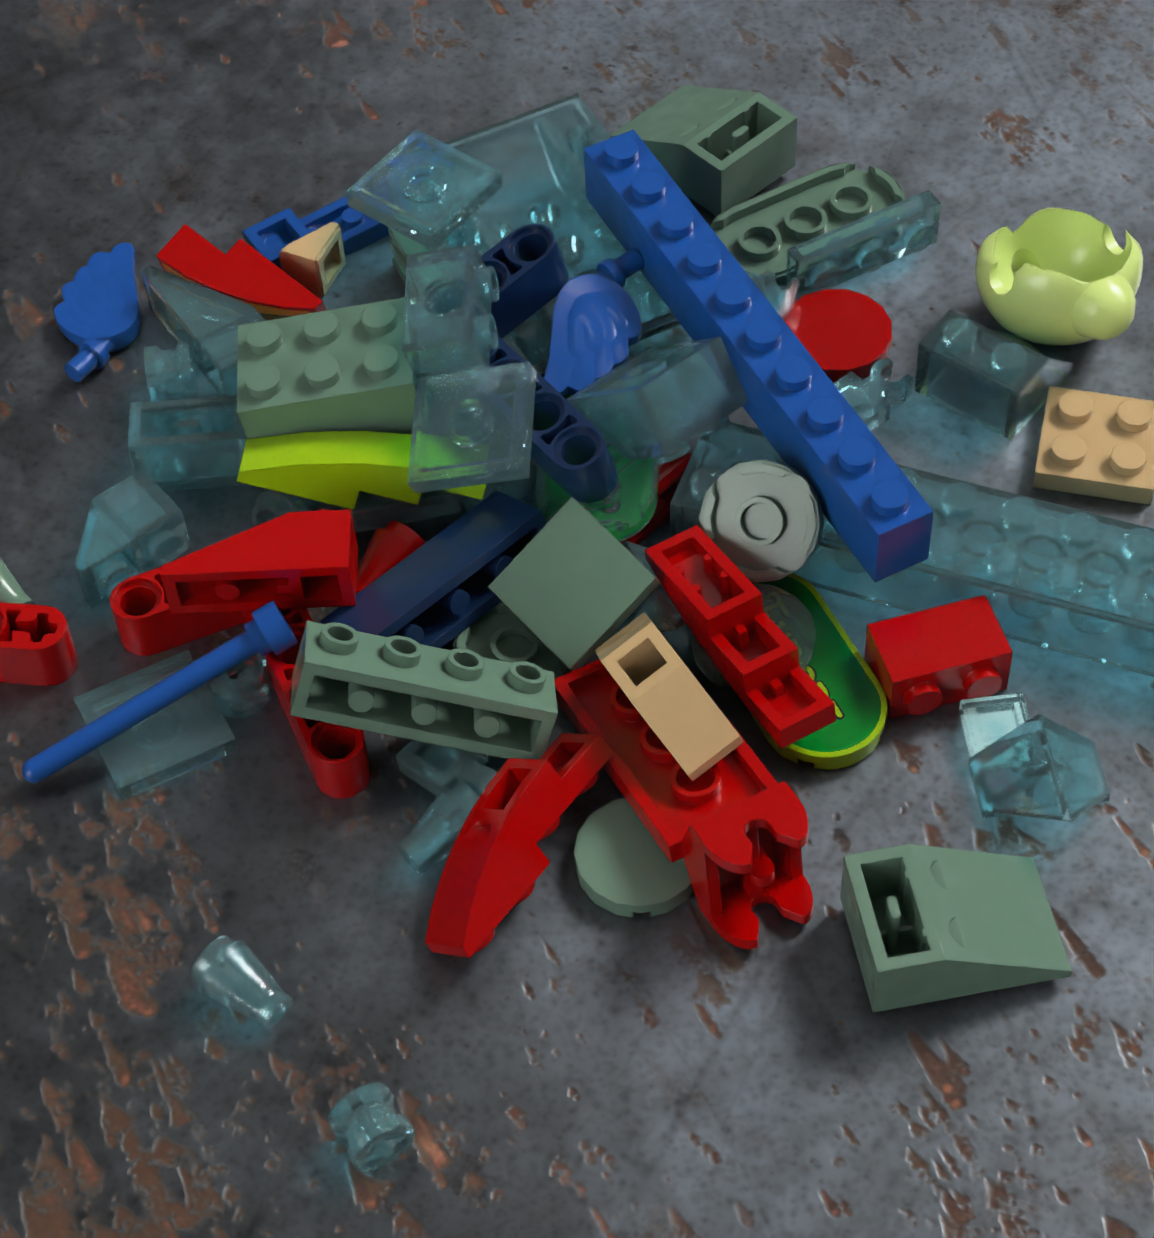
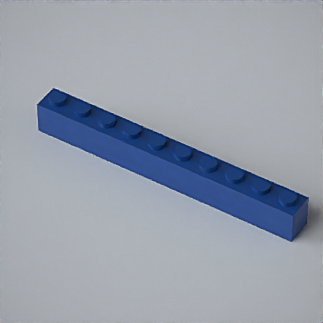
M630 130L584 148L586 199L627 252L633 248L639 252L644 261V268L640 271L785 464L792 466L809 479L821 500L822 513L872 580L877 582L928 559L934 511L635 130Z

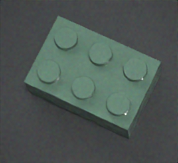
M410 297L238 325L237 414L247 439L300 432L376 431L407 434L428 430L424 343L414 325L415 313Z

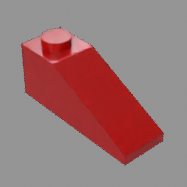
M351 509L288 512L162 565L160 576L171 614L254 611L272 600L279 609L356 606L358 545Z

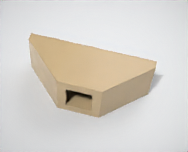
M645 612L595 649L600 661L692 781L744 742Z

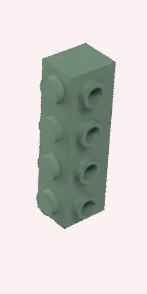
M306 621L292 675L291 716L506 759H539L546 751L558 715L553 671L543 670L539 666L525 661L509 663L481 657L471 650L462 648L446 650L422 645L405 636L384 637L356 631L346 624L336 622L321 624Z

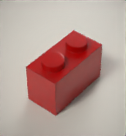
M986 595L867 624L864 660L884 689L889 719L908 714H927L939 706L966 699L981 700L994 695L998 691L1007 689L1013 651Z

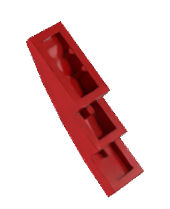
M698 525L644 550L645 559L661 581V585L709 658L745 706L781 749L836 721L835 703L800 667L797 646L764 612L762 593Z

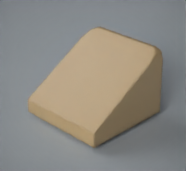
M330 222L289 243L279 253L282 270L320 299L325 296L346 264L341 228L335 222Z

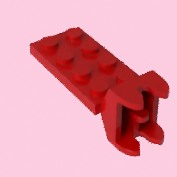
M600 659L555 678L558 705L579 734H600L614 754L603 765V768L669 861L673 863L682 858L684 859L699 909L723 939L743 949L758 948L760 924L759 919L752 910L761 903L774 905L784 918L803 925L811 920L814 911L813 894L807 879L803 875L802 848L807 843L809 837V823L806 810L785 781L777 783L745 740L736 749L692 781L637 711Z

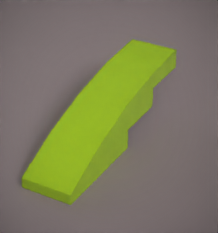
M376 431L300 432L246 439L237 482L352 510L355 508L359 491L418 505L423 486L482 500L488 482L491 448L431 436Z

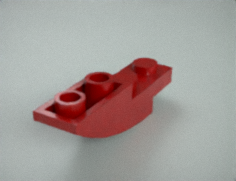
M561 733L539 759L509 758L489 782L463 824L440 876L425 938V944L431 952L470 958L474 953L482 950L490 943L495 935V928L513 906L520 904L529 897L534 890L536 879L550 864V861L538 847L537 842L545 839L555 831L560 823L561 814L577 796L585 793L595 784L598 779V771L614 754L600 734Z

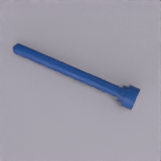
M272 600L253 611L251 614L254 619L244 624L246 631L28 759L22 766L24 779L30 783L41 782L258 652L262 657L272 651L278 656L298 644L297 638L276 603Z

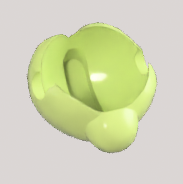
M1045 208L1026 218L1022 225L1013 233L1006 226L990 234L982 242L978 250L975 276L979 294L985 307L1003 328L1019 338L1034 343L1051 346L1074 345L1093 339L1109 340L1121 335L1129 328L1135 315V295L1142 279L1143 254L1139 243L1127 230L1126 246L1123 250L1115 241L1111 228L1091 215L1063 208Z

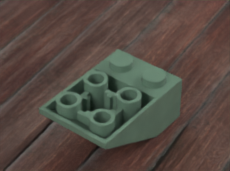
M683 85L609 135V138L634 129L683 193L715 216L747 201L796 166L797 117L759 92Z
M905 844L844 855L840 899L873 1013L1071 977L1072 970L1034 858L916 844Z

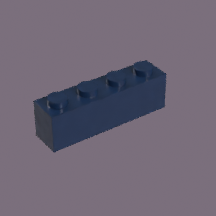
M496 490L357 593L356 606L339 607L318 623H342L354 628L356 631L384 637L405 636L419 644L441 648L502 602L488 586L546 525L542 511Z

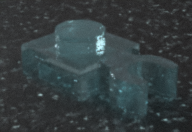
M889 358L877 361L870 370V376L865 380H862L851 371L833 383L870 431L890 419L891 405H898L907 401L912 394L913 377L909 374L897 382L888 381L892 377L893 361Z

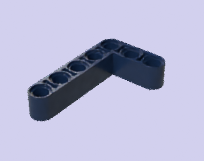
M528 224L514 230L424 300L416 309L414 325L434 364L570 497L583 503L598 502L613 492L619 480L618 470L598 428L503 340L506 335L554 299L562 287L569 281V270L550 228L542 224Z

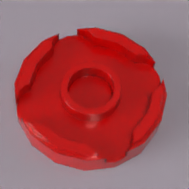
M823 289L806 294L788 307L782 318L829 378H833V383L847 384L867 378L880 369L888 358L889 349L892 345V321L884 308L867 295L848 289Z

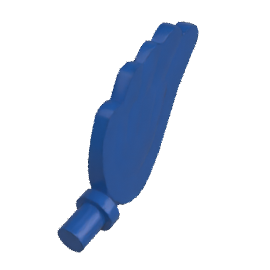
M120 243L110 253L97 252L93 254L88 260L87 266L81 267L76 272L74 280L62 287L61 291L64 302L58 304L54 308L53 313L60 331L71 342L79 346V353L64 366L66 374L75 382H81L95 368L102 369L110 361L109 352L126 347L138 335L141 324V309L135 278L136 252L131 243Z
M633 248L614 260L607 258L597 264L596 274H585L570 279L558 294L553 309L549 355L544 379L563 397L568 393L575 398L587 397L595 385L603 384L609 380L613 370L621 369L627 365L629 346L636 344L642 337L640 314L632 298L622 288L625 286L627 278L644 268L643 258Z

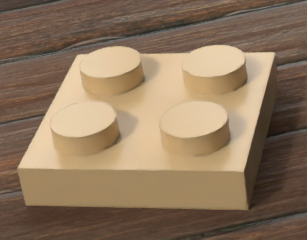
M1049 386L1033 487L1151 505L1154 493V401Z

